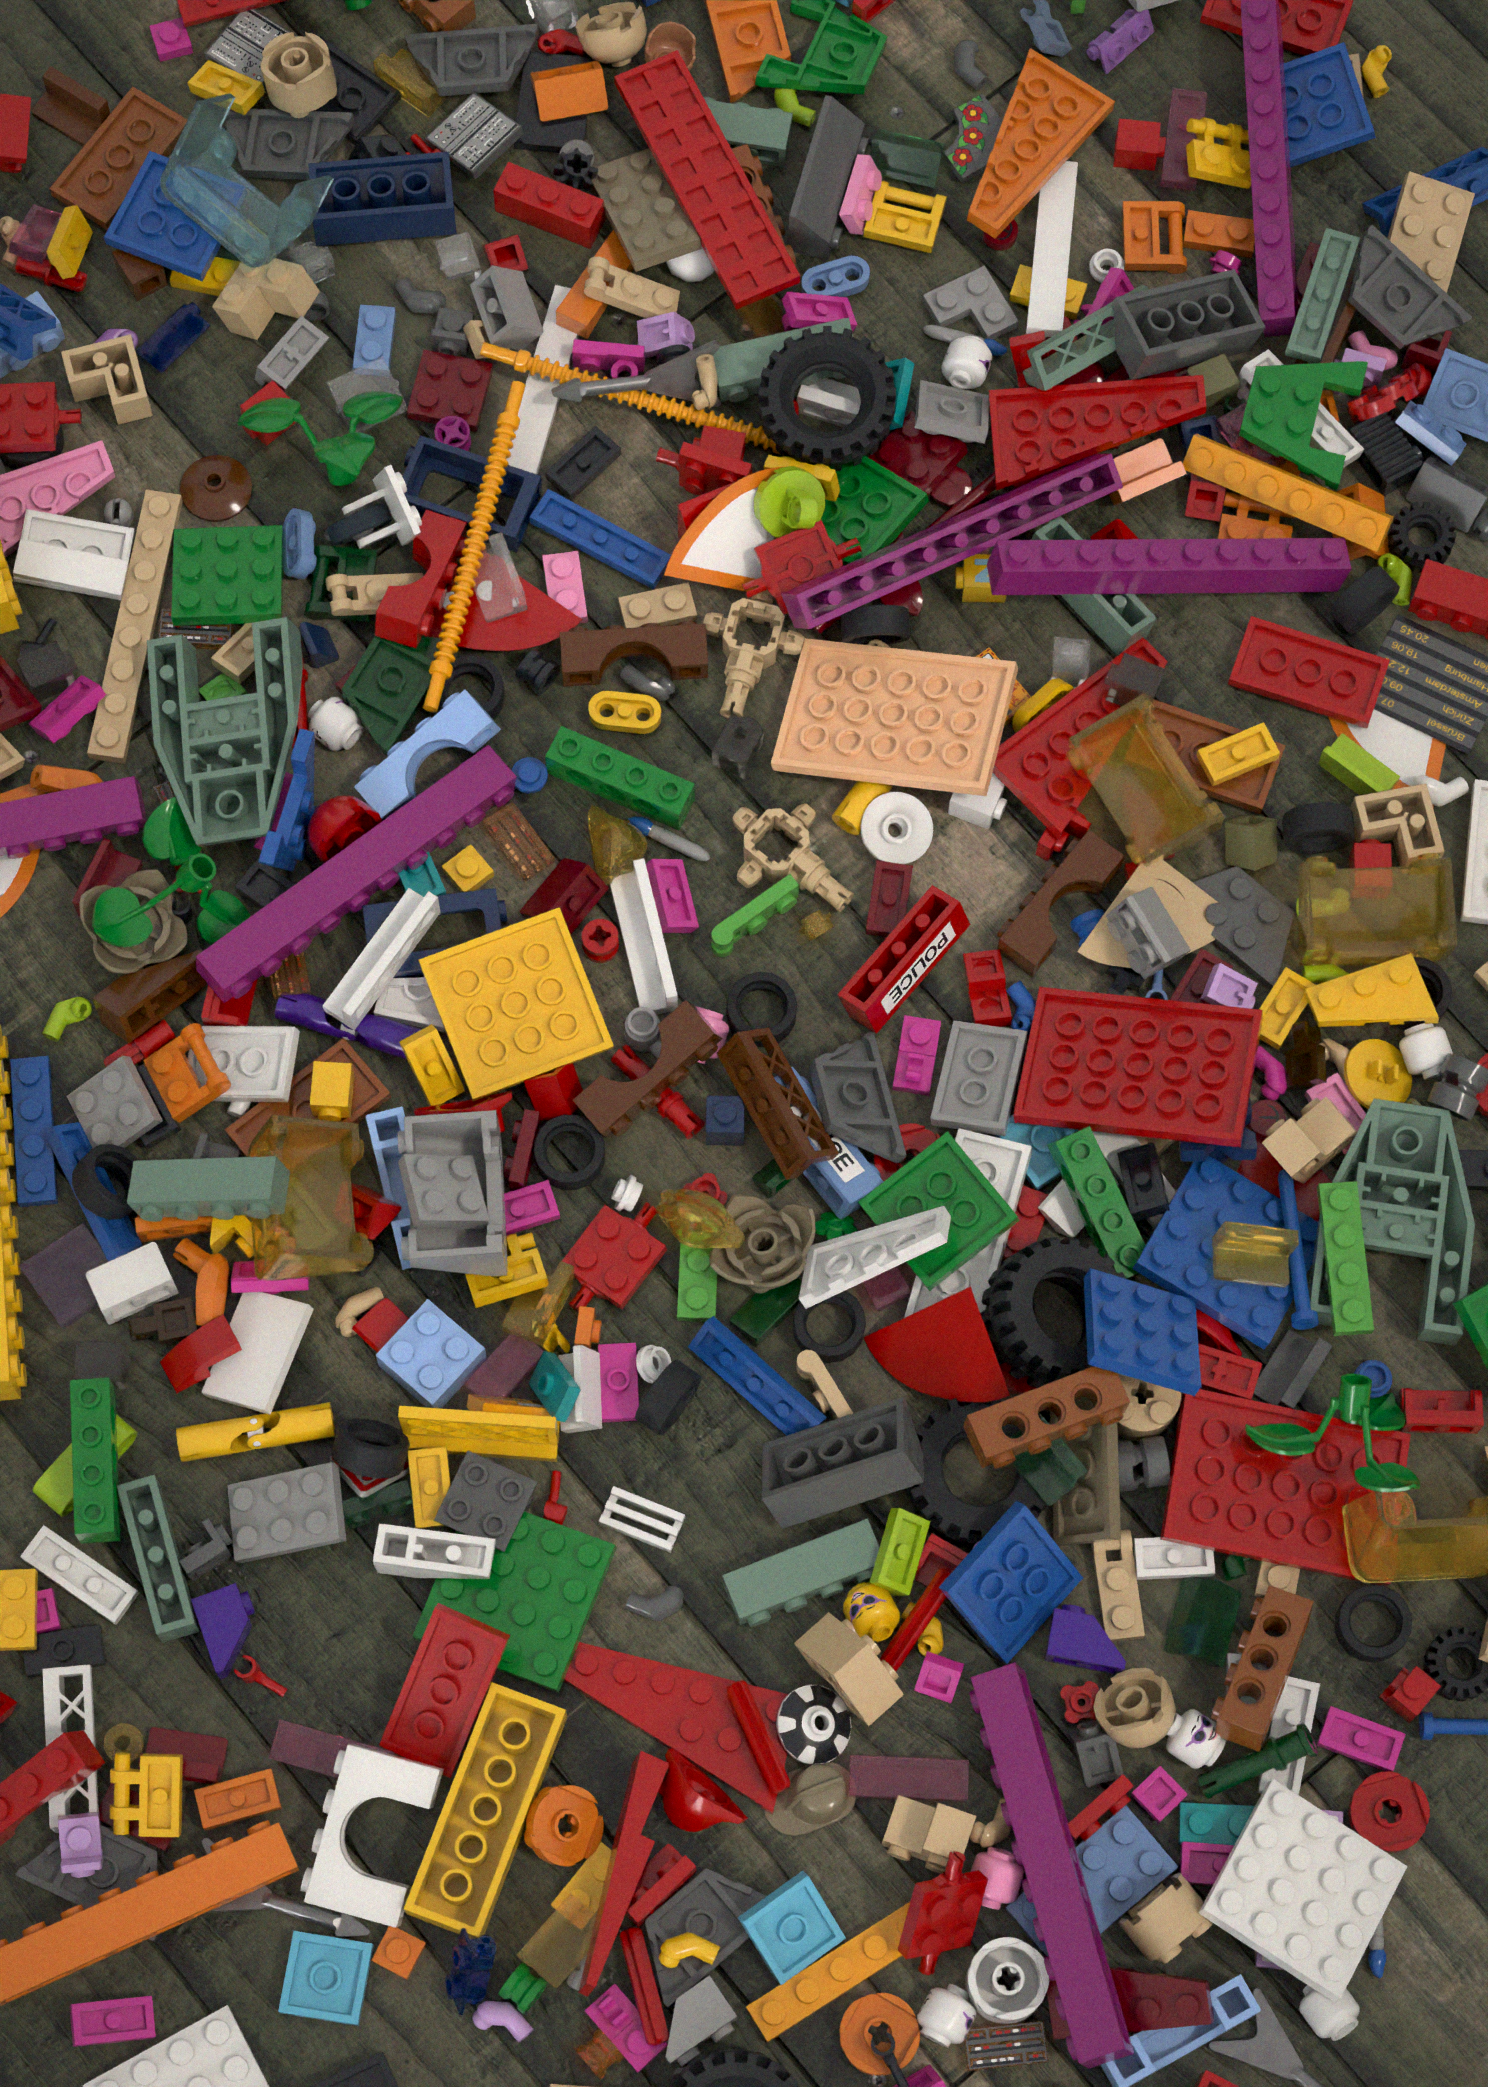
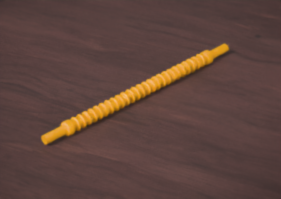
M484 342L480 351L481 356L512 365L515 371L526 373L528 370L531 376L539 373L541 379H544L545 376L550 377V382L558 379L560 380V385L574 378H579L581 382L608 379L607 376L599 379L597 373L590 376L588 370L580 373L578 367L571 370L569 369V364L561 367L559 366V361H555L552 364L549 358L542 361L540 360V355H536L534 358L531 357L530 352L522 349L515 352ZM646 389L598 395L600 398L603 395H607L610 401L613 398H617L619 404L627 401L629 407L632 404H636L638 410L646 407L648 413L655 410L657 411V416L665 413L667 419L674 416L677 422L684 419L686 420V425H690L693 422L696 428L706 425L746 433V444L749 441H753L755 447L758 444H762L764 450L771 447L774 453L780 454L776 450V444L772 438L768 439L765 435L762 425L759 428H754L752 422L749 425H745L743 419L735 422L733 416L729 419L724 418L725 415L723 413L716 416L714 410L706 413L705 408L697 410L694 404L687 407L685 406V401L678 404L675 398L668 401L666 400V395H662L659 398L656 396L657 393L647 394Z
M520 381L512 382L504 412L500 413L497 419L498 428L494 431L497 437L492 439L494 446L489 449L491 455L487 457L489 465L484 467L487 474L482 476L484 483L479 486L482 492L477 494L479 501L474 504L476 511L472 512V517L475 520L469 522V526L472 529L467 531L469 538L464 541L467 548L462 549V555L465 557L459 559V563L462 566L456 569L459 576L454 578V582L457 585L451 588L454 594L449 596V601L452 604L446 606L449 613L444 615L446 623L441 625V629L444 632L439 634L441 641L436 643V648L439 651L434 652L433 656L436 660L431 662L429 668L431 680L423 706L429 712L438 711L445 681L451 678L453 666L450 663L456 660L452 654L458 652V647L455 644L461 642L460 637L457 635L463 633L461 625L466 623L463 616L468 614V610L465 607L471 604L468 597L473 596V591L470 588L476 586V582L473 579L478 577L476 569L481 567V563L478 560L484 557L481 551L486 549L484 541L489 539L486 532L491 530V526L488 523L494 520L491 514L496 512L494 505L499 502L496 495L501 493V489L498 486H502L504 483L501 477L506 475L504 468L509 465L506 459L511 457L509 450L514 447L512 442L516 438L514 432L518 430L520 425L518 413L526 387Z

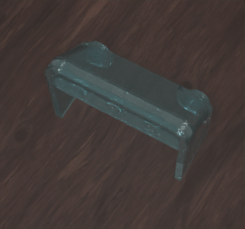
M229 93L196 101L162 173L160 180L162 192L170 202L245 265L252 268L267 265L311 225L334 179L326 175L297 183L291 194L278 207L231 167L237 154V146L232 135L222 125L235 97Z

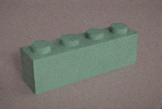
M704 97L731 149L748 144L752 157L757 155L761 164L785 167L792 133L793 113L785 112L779 108H757L742 102L732 104Z
M849 317L720 346L719 350L713 355L718 377L717 389L720 401L740 402L747 399L750 395L759 394L763 367L767 368L771 353L774 350L779 352L784 347V340L791 336L793 340L802 337V330L808 328L811 329L812 334L823 332V326H832V332L843 334L844 328L852 330ZM828 370L816 372L802 380L799 386L813 385L819 379L829 377L840 379L846 376Z
M1059 516L1036 531L1031 540L1083 539L1062 516ZM1135 594L1061 595L1117 656L1142 637L1146 639L1157 619Z
M276 1156L133 1161L127 1204L140 1218L152 1222L161 1221L163 1217H177L182 1220L193 1221L197 1220L199 1216H213L217 1219L229 1220L235 1215H248L257 1219H265L271 1214H284L290 1171Z
M154 1474L117 1485L156 1635L164 1643L200 1632L184 1570L179 1562L181 1560L158 1479Z
M867 1518L722 1575V1584L739 1626L748 1623L750 1627H755L771 1619L770 1614L785 1608L786 1613H790L808 1605L806 1599L821 1594L823 1599L832 1597L844 1591L843 1585L855 1580L858 1581V1584L870 1582L880 1547Z

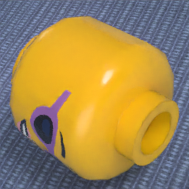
M863 1582L854 1586L848 1592L847 1598L843 1603V1613L846 1619L853 1624L859 1637L866 1634L873 1641H883L892 1635L893 1630L900 1621V1612L889 1591L869 1582Z

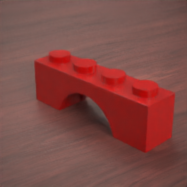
M430 510L425 511L421 519L422 526H419L421 533L413 540L412 559L425 569L426 574L411 584L388 586L376 611L375 636L413 648H417L423 635H429L434 621V610H441L446 597L445 587L447 583L451 585L454 583V578L457 576V562L459 558L465 557L462 555V549L467 548L464 544V541L468 539L466 537L467 522Z
M84 1730L64 1732L0 1783V1846L15 1835L17 1826L33 1811L55 1796L76 1787L105 1764V1761Z

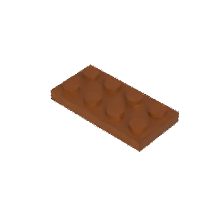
M132 86L49 188L51 196L67 206L77 205L83 216L108 230L149 151L168 157L191 128L189 120Z
M1147 697L1122 766L1261 815L1286 745L1275 742L1280 752L1277 760L1212 787L1196 756L1197 751L1243 730Z
M343 1038L292 1077L288 1102H260L227 1127L225 1132L245 1157L276 1156L290 1171L291 1176L362 1121L366 1115L371 1114L389 1100L391 1094ZM314 1061L352 1063L355 1076L351 1118L341 1117V1120L338 1122H327L318 1119V1116H313L310 1108V1095Z

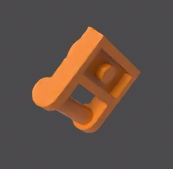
M1123 201L1124 271H1167L1171 274H1181L1187 270V258L1183 256L1182 234L1185 204L1178 201ZM1159 218L1168 220L1169 254H1160Z
M193 1023L183 1028L180 1036L143 1060L172 1118L179 1123L221 1096L231 1087L229 1078L226 1073L220 1071L204 1041L205 1033L198 1023ZM190 1049L193 1050L208 1079L203 1087L185 1055Z

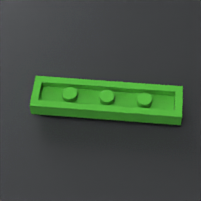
M1357 1181L1319 1183L1317 1194L1333 1336L1372 1334L1374 1324Z

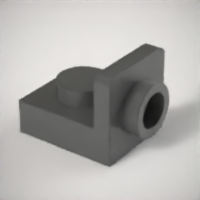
M439 307L435 329L431 330L430 335L432 351L467 357L470 344L463 327L470 320H475L474 312Z
M208 1517L201 1522L212 1541L207 1544L202 1541L193 1545L184 1553L186 1557L179 1561L192 1582L232 1557L226 1547L233 1543L221 1523L213 1526Z
M1097 1720L1082 1722L1077 1726V1729L1068 1732L1069 1740L1075 1748L1082 1781L1086 1788L1118 1779L1123 1775L1116 1742L1101 1728Z

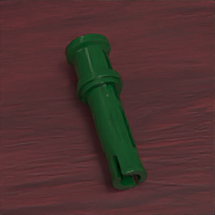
M1301 1722L1297 1724L1296 1730L1279 1738L1273 1736L1266 1738V1741L1263 1743L1264 1747L1261 1748L1260 1752L1255 1750L1221 1767L1198 1775L1200 1787L1212 1781L1217 1782L1202 1790L1207 1799H1211L1213 1796L1273 1768L1276 1771H1284L1288 1769V1764L1307 1755L1312 1758L1317 1756L1318 1750L1307 1726Z

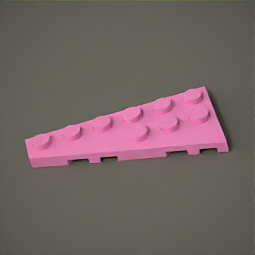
M102 440L0 475V539L5 558L19 547L26 509L63 516L116 477Z

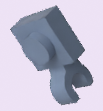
M1033 0L1036 5L1035 13L1026 8H1022L1020 13L1022 19L1030 26L1034 35V44L1043 53L1060 57L1065 56L1072 47L1060 22L1052 19L1049 4L1046 0Z

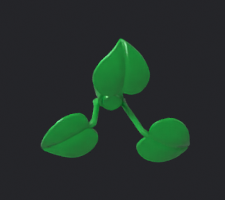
M380 391L364 392L351 397L343 405V414L351 417L349 433L342 437L336 436L335 438L324 439L320 442L317 441L301 414H297L301 410V404L289 398L263 400L246 410L238 419L237 424L253 431L271 433L286 429L293 422L299 423L314 447L315 456L319 459L320 463H325L329 483L335 486H344L357 479L364 462L373 453L376 446L375 439L371 435L356 432V426L360 421L366 424H375L389 418L402 405L403 397Z
M173 797L162 803L150 814L143 827L142 839L147 852L154 859H169L172 866H181L177 870L176 881L142 906H140L137 897L127 889L116 887L106 890L97 898L94 904L92 927L102 940L118 947L137 946L143 943L153 930L152 922L144 912L151 909L178 888L191 893L198 892L201 889L199 904L204 910L197 917V927L201 936L210 945L250 918L251 915L241 901L229 892L216 890L208 896L209 890L213 887L209 881L216 874V865L209 856L200 853L201 847L196 845L177 798Z
M1345 1374L1341 1376L1339 1396L1331 1397L1330 1406L1314 1433H1311L1302 1426L1290 1423L1267 1424L1256 1427L1246 1424L1245 1430L1250 1438L1270 1452L1290 1456L1304 1455L1314 1452V1442L1320 1441L1336 1409L1340 1410V1419L1363 1428L1366 1464L1368 1467H1360L1355 1470L1354 1479L1359 1485L1378 1492H1401L1409 1489H1420L1418 1477L1408 1468L1390 1462L1378 1465L1373 1458L1370 1429L1376 1431L1400 1429L1405 1425V1416L1398 1407L1392 1392L1380 1398L1370 1399L1372 1380L1367 1376L1360 1374Z

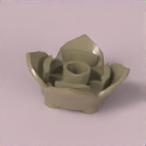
M145 870L128 876L119 888L131 891L137 897L140 906H142L169 887V884L158 870ZM99 885L81 895L79 904L81 922L93 940L95 958L109 972L130 974L148 964L165 962L176 956L187 945L186 926L182 919L172 912V893L144 912L152 922L153 930L143 943L134 947L111 945L102 940L92 927L93 909L97 898L106 890L114 887Z
M733 1194L722 1215L721 1226L724 1240L722 1243L714 1245L710 1251V1266L725 1279L750 1286L751 1290L755 1293H765L769 1289H774L793 1281L804 1270L806 1256L814 1240L816 1230L813 1208L801 1204H788L780 1211H775L765 1200L756 1196ZM761 1248H768L767 1251H760Z

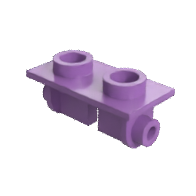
M1127 9L1110 26L1111 31L1114 32L1113 34L1105 30L1088 44L1089 48L1086 50L1088 57L1093 61L1100 59L1105 74H1108L1154 33L1149 10L1137 12L1135 9Z

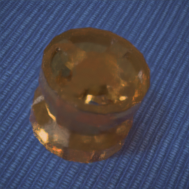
M599 2027L592 2033V2039L587 2044H579L574 2049L599 2080L607 2075V2068L613 2063L619 2064L625 2058Z

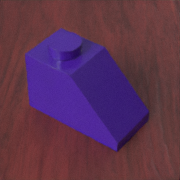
M236 1583L191 1599L215 1672L220 1680L228 1677L252 1628L249 1615L255 1614L248 1591L241 1593Z
M1062 1605V1609H1054L1051 1616L1044 1661L1114 1675L1124 1671L1125 1659L1094 1615L1085 1614L1084 1608L1075 1605Z

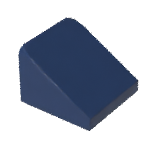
M1201 415L1177 424L1185 456L1195 434L1220 443L1216 415Z
M308 622L300 623L301 640L313 667L317 669L339 660V654L326 628Z

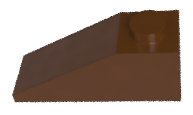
M200 949L119 977L92 998L101 1024L126 1042H132L207 985V982L196 971V956L203 951Z

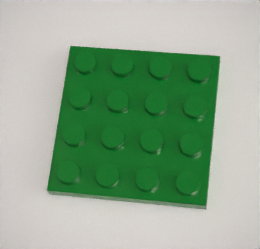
M524 1512L505 1552L495 1548L490 1579L436 1578L412 1637L421 1642L433 1610L440 1603L511 1635L498 1665V1671L559 1693L617 1547L610 1542Z

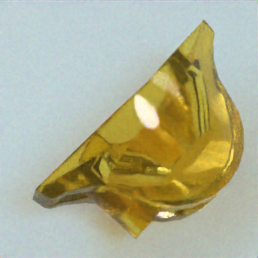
M591 805L588 811V823L595 869L605 884H612L613 880L619 875L634 871L633 861L643 858L647 850V841L642 832L630 824L629 820L619 819L601 808Z
M667 1189L661 1193V1201L656 1207V1212L680 1243L693 1248H740L746 1236L718 1199L708 1193L693 1189H678L675 1193L673 1190Z

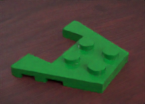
M792 0L790 13L820 22L819 28L801 65L766 54L756 75L755 85L759 87L864 95L886 47L888 36L856 15L848 16L835 8L836 2L833 0Z
M1368 362L1256 366L1239 436L1277 458L1280 456L1296 464L1299 471L1308 476L1310 474L1315 475L1325 481V486L1337 491L1346 456L1309 446L1322 390L1324 388L1359 397Z

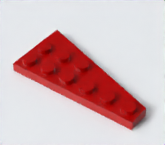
M1192 375L1055 385L1047 391L1036 387L988 390L996 491L1205 414L1207 405L1204 376Z
M1144 637L999 746L993 773L1058 840L1165 670L1168 661Z
M579 1642L564 1678L565 1683L601 1706L607 1707L624 1718L629 1724L655 1738L656 1741L669 1749L674 1748L695 1766L730 1786L731 1789L742 1796H746L773 1815L778 1793L773 1794L770 1792L727 1694V1687L737 1681ZM747 1684L785 1767L788 1753L779 1740L776 1719L779 1707L788 1694Z

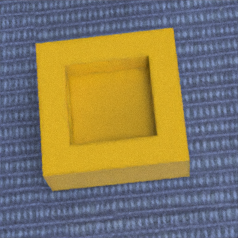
M471 844L442 865V871L460 892L475 891L494 877V870Z

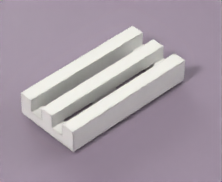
M613 1486L609 1500H607L603 1514H601L598 1521L599 1524L671 1553L684 1522L685 1514ZM619 1499L674 1521L673 1526L618 1505L616 1502ZM614 1512L669 1534L668 1539L664 1540L610 1518L611 1514Z

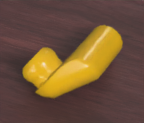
M1379 45L1371 50L1361 67V74L1374 98H1379L1389 91V87L1382 74L1392 58V53L1385 45Z
M911 1601L901 1615L902 1619L905 1620L915 1603ZM936 1617L932 1618L918 1639V1650L923 1656H926L927 1651L937 1655L942 1651L944 1645L942 1625Z
M686 1932L666 1939L662 1943L659 1961L667 1968H675L681 1959L692 1955L712 1965L720 1950V1946L696 1934Z

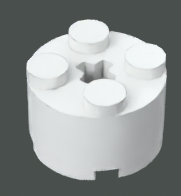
M1013 1937L994 1939L980 1948L971 1960L965 1978L966 1992L969 1994L970 2003L984 2019L999 2024L1017 2023L1032 2015L1043 2002L1049 1986V1976L1042 1955L1031 1945ZM1002 1971H1007L1009 1977H1016L1017 1982L1012 1985L1011 1991H1007L1004 1985H998L997 1980L1002 1976Z

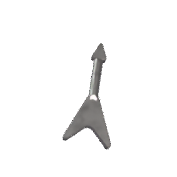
M713 340L647 371L644 375L581 382L579 378H574L551 389L554 397L581 402L583 396L646 389L649 392L692 401V393L702 390L701 384L695 380V374L698 372L696 358L704 354L713 356L720 346L716 340ZM718 397L714 407H719L721 405V401Z
M204 1838L202 1845L207 1854L211 1853L210 1846L214 1843L210 1839ZM266 1886L209 1911L230 1912L271 1909L334 1930L335 1935L339 1938L370 1936V1931L349 1914L342 1913L338 1915L272 1893Z
M1258 1988L1252 1991V1995L1261 2009L1255 2015V2037L1249 2040L1214 2041L1208 2046L1212 2052L1281 2078L1293 2080L1300 2087H1325L1303 2068L1299 2056L1262 1991Z

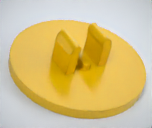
M1368 1039L1358 1043L1349 1051L1344 1062V1078L1350 1093L1362 1106L1369 1109L1374 1098L1404 1103L1407 1100L1412 1088V1074L1408 1072L1403 1056L1395 1046L1380 1039Z

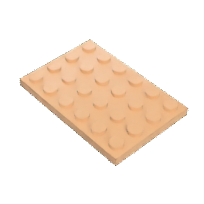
M805 638L771 760L773 771L987 796L1018 672L1017 663L1015 661Z

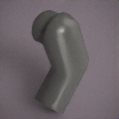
M408 277L400 279L395 284L396 291L414 313H436L439 311V307L444 308L446 305V298L442 292L417 290Z
M674 1585L666 1587L664 1592L651 1599L632 1591L627 1600L625 1610L652 1621H662L681 1609L684 1593L679 1587Z

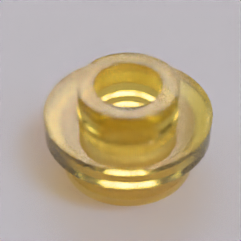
M819 909L801 920L804 927L798 932L801 936L804 934L810 942L834 927L830 920L833 916L830 912L823 915Z
M122 1723L115 1725L105 1735L104 1750L112 1761H114L115 1753L126 1752L130 1753V1762H133L143 1751V1736L131 1724ZM122 1736H127L130 1738L129 1747L124 1750L118 1749L116 1747L117 1740Z

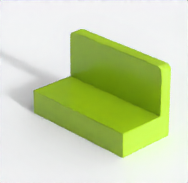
M1343 733L1331 747L1326 746L1323 749L1318 763L1359 796L1392 790L1400 779L1399 775Z
M891 1508L869 1583L888 1590L891 1596H909L931 1521L901 1508Z

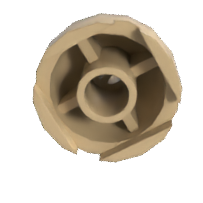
M620 2L598 8L600 15L590 19L587 13L576 22L575 28L583 50L593 60L605 64L611 63L613 67H620L630 63L631 57L636 55L645 43L647 27L643 9L640 5L636 9L633 2Z
M1131 1668L1117 1673L1111 1678L1113 1684L1105 1692L1101 1688L1096 1694L1093 1706L1096 1719L1110 1738L1120 1745L1129 1748H1145L1153 1745L1166 1736L1173 1724L1176 1707L1171 1689L1167 1681L1162 1676L1155 1675L1151 1669Z

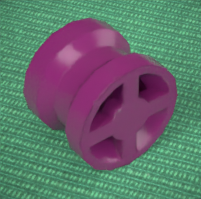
M458 416L442 418L436 424L434 430L435 440L470 452L471 437L467 422ZM452 440H459V442L450 444Z

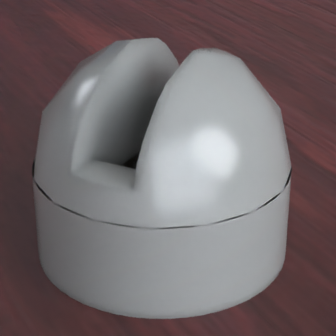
M114 498L105 505L103 514L107 524L124 527L131 525L134 515L130 504L126 500ZM120 507L119 519H114V510Z

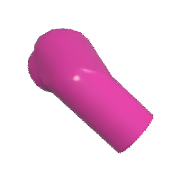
M1259 1046L1255 1066L1265 1074L1266 1081L1261 1086L1260 1091L1268 1100L1275 1101L1287 1089L1286 1071L1283 1064L1262 1046Z

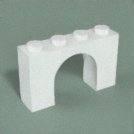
M348 1744L346 1751L340 1750L333 1773L339 1774L335 1790H328L323 1805V1812L328 1814L324 1829H317L312 1845V1852L317 1853L313 1869L307 1867L301 1884V1891L306 1892L304 1902L395 1928L401 1926L405 1913L404 1906L412 1886L377 1877L361 1870L352 1861L347 1852L345 1844L346 1825L351 1814L360 1804L375 1797L390 1798L426 1809L433 1808L444 1769L355 1744Z

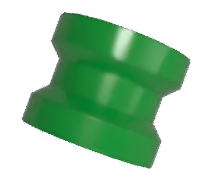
M522 1962L507 1979L498 1995L504 2000L511 1999L515 2002L517 2010L524 2015L543 1993L548 1982L542 1977H534L530 1973V1968Z

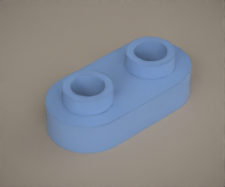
M846 256L814 266L803 274L801 291L807 294L847 297L859 293L869 283V265L858 256ZM853 275L856 276L858 279L855 281H849L848 279H846V277ZM815 286H822L824 290L815 291L813 288Z
M297 508L289 511L283 524L284 573L289 577L305 579L314 571L317 561L314 554L316 523L309 511Z

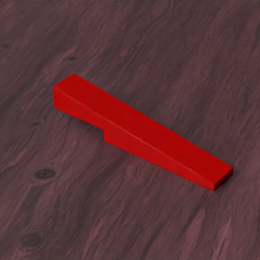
M640 1751L632 1762L578 1993L587 1997L597 1985L655 1843L654 1840L641 1835V1832L669 1767V1763L643 1751Z

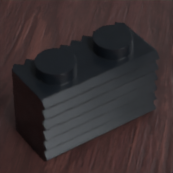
M1387 412L1360 421L1347 429L1350 435L1364 448L1357 460L1383 496L1415 480L1423 465V456L1419 448L1415 444L1410 445L1407 442L1406 437L1403 436V428L1395 423L1397 418L1390 416Z

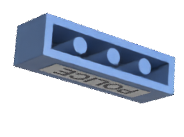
M791 1067L822 1122L817 1098L812 1092L811 1085ZM780 1076L774 1077L777 1083L784 1087L786 1086ZM790 1104L793 1113L803 1119L800 1110ZM828 1133L839 1154L833 1160L811 1164L803 1174L841 1220L861 1208L858 1201L884 1181L881 1179L878 1169L872 1163H869L858 1150V1146ZM808 1136L807 1138L814 1150H821L817 1141Z

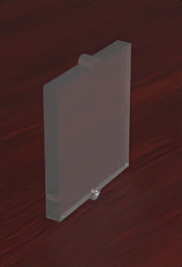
M383 357L326 383L337 405L336 412L338 414L341 413L348 429L351 417L343 414V405L351 397L372 391L388 392L402 396L398 389L399 381L394 380ZM404 399L399 409L389 418L375 424H366L360 421L356 426V432L361 433L407 412L408 407Z

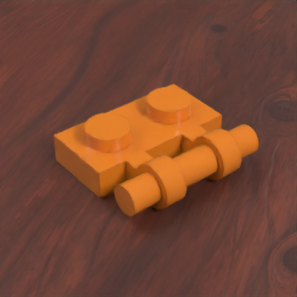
M1226 492L1223 506L1237 508L1236 516L1222 513L1217 539L1291 538L1293 526L1279 524L1280 516L1293 519L1295 518L1294 516L1242 494ZM1248 511L1269 514L1268 521L1247 518Z

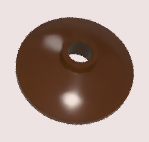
M211 455L203 457L189 466L182 477L180 493L185 507L194 516L205 521L220 522L237 516L245 509L252 495V482L247 469L237 460L224 455ZM212 480H221L218 486L209 485V482Z

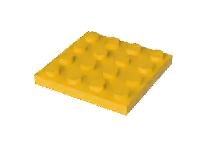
M560 907L419 959L421 970L472 1101L523 1083L524 1080L552 1072L560 1066L576 1063L613 1049L614 1047Z

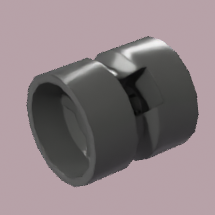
M1448 1053L1439 1072L1442 1081L1434 1083L1426 1103L1434 1108L1450 1110L1451 1116L1471 1122L1479 1104L1476 1095L1484 1093L1488 1084V1069L1473 1061Z
M1162 1435L1141 1438L1138 1445H1134L1130 1440L1118 1441L1119 1492L1137 1490L1140 1483H1144L1147 1488L1169 1485V1458Z

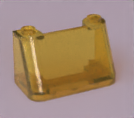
M1146 693L1070 737L1068 744L1071 750L1067 751L1066 755L1076 771L1083 770L1129 843L1125 845V848L1132 861L1136 865L1142 862L1145 867H1148L1221 829L1225 817L1215 802L1205 804L1207 799L1205 791L1199 790L1164 735V727L1161 722L1157 723L1152 713L1155 707Z
M1425 853L1418 855V860L1412 862L1408 867L1336 869V864L1328 862V858L1322 856L1310 857L1306 859V862H1301L1299 866V964L1302 966L1335 964L1337 966L1377 965L1412 953L1413 957L1430 959L1434 963L1446 960L1458 945L1451 858H1440L1438 853Z
M271 1115L252 1140L247 1157L276 1156L290 1171L284 1214H271L265 1219L251 1217L254 1266L257 1279L281 1281L359 1272L372 1261V1242L368 1241L365 1233L355 1232L350 1171L356 1162L362 1159L364 1153L363 1139L359 1138L357 1123Z
M1375 1490L1342 1506L1351 1573L1356 1579L1364 1583L1476 1578L1488 1575V1496L1469 1500L1470 1510L1464 1517L1417 1520L1413 1500L1403 1491L1378 1492Z

